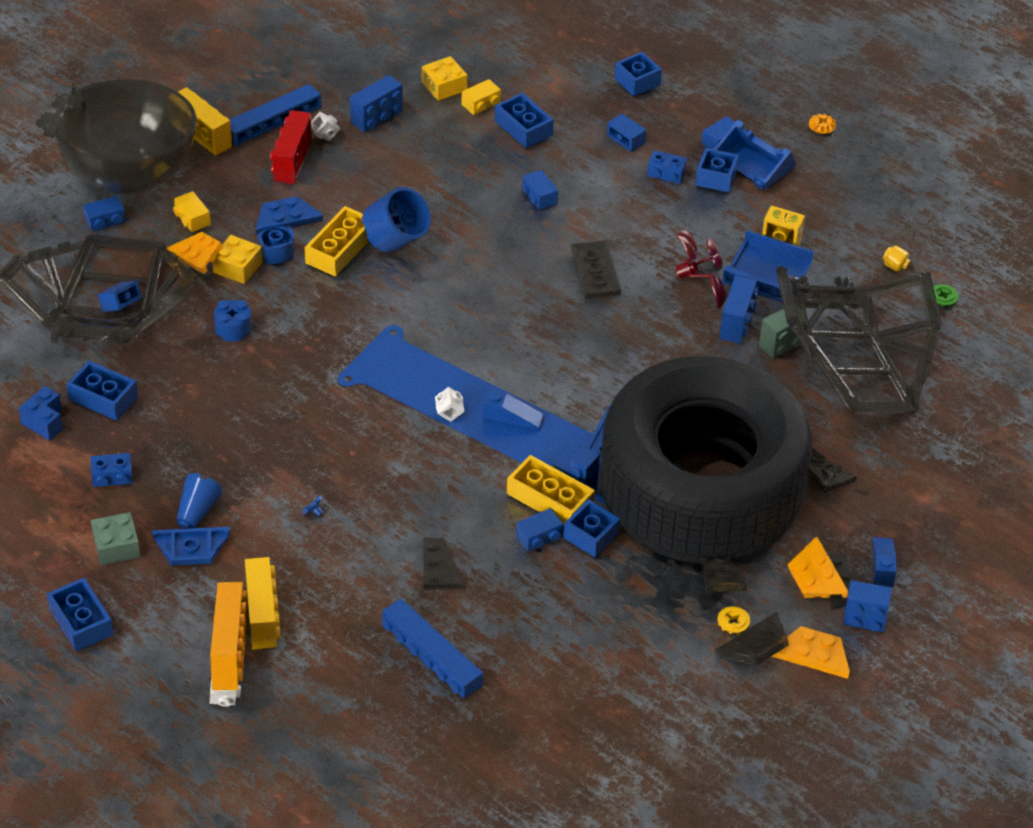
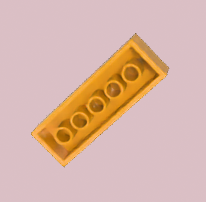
M218 582L210 653L212 690H238L239 681H243L248 607H246L247 590H243V582Z

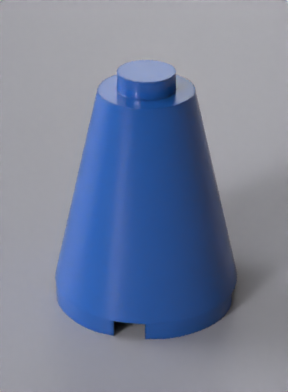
M197 473L187 475L176 519L181 529L196 528L220 499L223 489L216 481L209 477L206 480L200 478L201 474Z

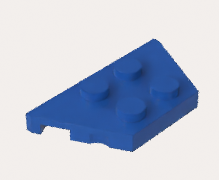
M297 196L263 203L256 225V234L258 235V232L262 231V227L270 223H281L286 228L287 226L292 228L323 221V215Z
M230 527L152 530V536L171 566L212 564L230 536Z

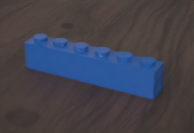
M307 84L229 119L231 122V142L238 146L284 125L285 117L289 116L291 110L310 113L321 108V94L310 84Z
M401 598L382 611L383 627L387 631H391L400 643H404L414 656L417 655L427 668H431L441 681H445L454 693L459 694L465 699L483 686V672Z

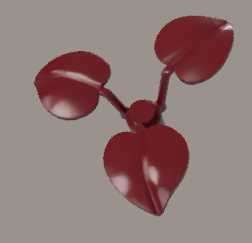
M687 230L677 233L676 236L681 240L689 256L683 263L676 265V272L679 278L682 279L687 276L689 278L710 277L717 308H720L726 299L725 288L720 278H716L714 274H695L698 270L697 265L710 259L713 260L715 267H722L723 257L718 250L716 242L712 238L708 239L706 243L710 256L695 262L691 260L697 259L696 251L698 247L693 234Z

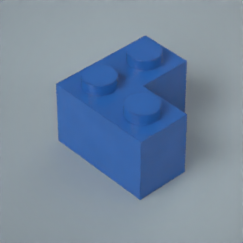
M44 386L18 408L21 424L49 441L63 430L61 414L59 413L62 410L60 395L47 386Z
M585 446L576 454L566 450L554 462L553 468L591 488L598 481L600 454Z

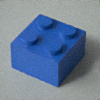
M639 52L615 63L614 79L633 96L661 85L662 69L644 52Z
M705 148L697 168L695 185L729 193L737 173L739 155Z
M588 499L564 523L563 538L591 556L596 557L619 534L620 519Z
M851 580L843 625L884 632L892 588Z

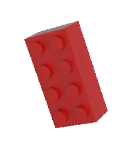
M291 110L289 116L285 117L284 128L280 129V137L276 139L275 149L270 154V160L273 161L271 174H273L274 181L288 184L295 183L312 141L311 113Z

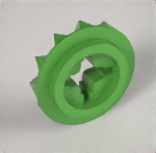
M936 285L929 291L930 301L934 302L935 305L939 304L942 307L944 305L950 307L955 305L958 300L957 291L948 285Z

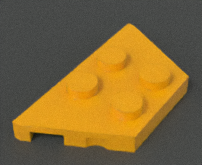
M200 232L166 249L170 255L205 274L207 272V264L214 262L223 246L220 241L204 232Z
M818 537L814 538L788 564V570L804 598H830V595L842 594V598L848 597V590Z
M800 626L771 651V657L848 679L850 670L841 637Z

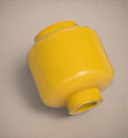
M898 246L889 247L882 258L884 265L895 272H900L902 269L906 270L911 262L909 260V253Z

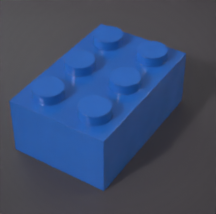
M390 75L350 96L351 123L364 133L403 111V85Z
M520 93L495 105V122L525 148L553 136L554 119L524 93Z
M739 276L734 277L722 313L719 339L741 344L743 337H747L749 329L747 324L751 325L753 318L751 312H755L757 302L754 301V299H757L759 288H756L757 280Z
M89 360L67 383L70 401L116 421L138 398L136 380Z
M85 578L47 593L49 610L75 652L114 635L110 616Z

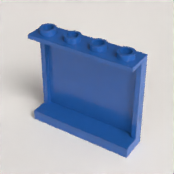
M746 230L745 240L730 266L726 265L723 270L722 283L732 286L735 276L757 280L756 288H759L758 295L790 305L812 266L814 251Z

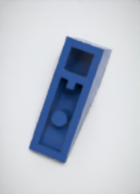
M488 390L483 403V419L535 430L540 428L543 414L507 393Z
M873 537V584L893 587L897 572L893 539Z

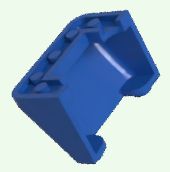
M737 119L714 149L739 155L737 172L753 181L758 188L768 189L796 166L792 152L786 148L783 150L781 148H774L754 136L753 131L744 129L745 124Z

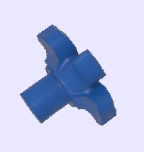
M321 495L317 496L313 502L302 509V513L305 515L313 511L317 517L322 514L323 511L319 507V503L323 497Z

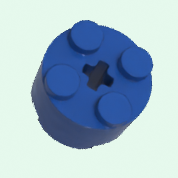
M270 223L262 227L260 233L258 232V245L262 246V256L266 264L273 265L293 259L295 253L294 232L289 226L286 228L281 223Z
M221 300L217 303L214 310V329L217 336L220 335L225 341L234 342L244 339V336L251 333V309L245 300Z

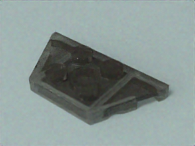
M775 612L715 649L716 657L758 665L789 646L779 614Z

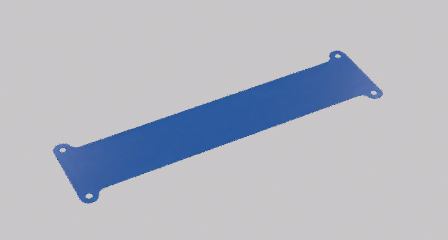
M396 325L386 327L338 376V382L343 386H353L358 383L366 384L521 463L531 455L553 467L554 462L566 450L576 454L583 446H587L593 435L550 412L407 343L403 339V329ZM396 330L397 334L391 335L390 331ZM350 376L352 380L345 381L344 378ZM447 387L460 392L463 397L465 412L452 422L440 416L436 410L435 397ZM488 390L507 393L541 412L543 419L539 430L483 419V403ZM599 468L598 481L591 488L595 490L594 499L606 505L600 484Z

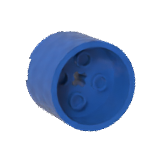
M399 187L370 204L363 213L362 224H364L368 234L367 239L375 248L383 252L398 251L427 233L431 224V213L427 202L418 192L411 188Z

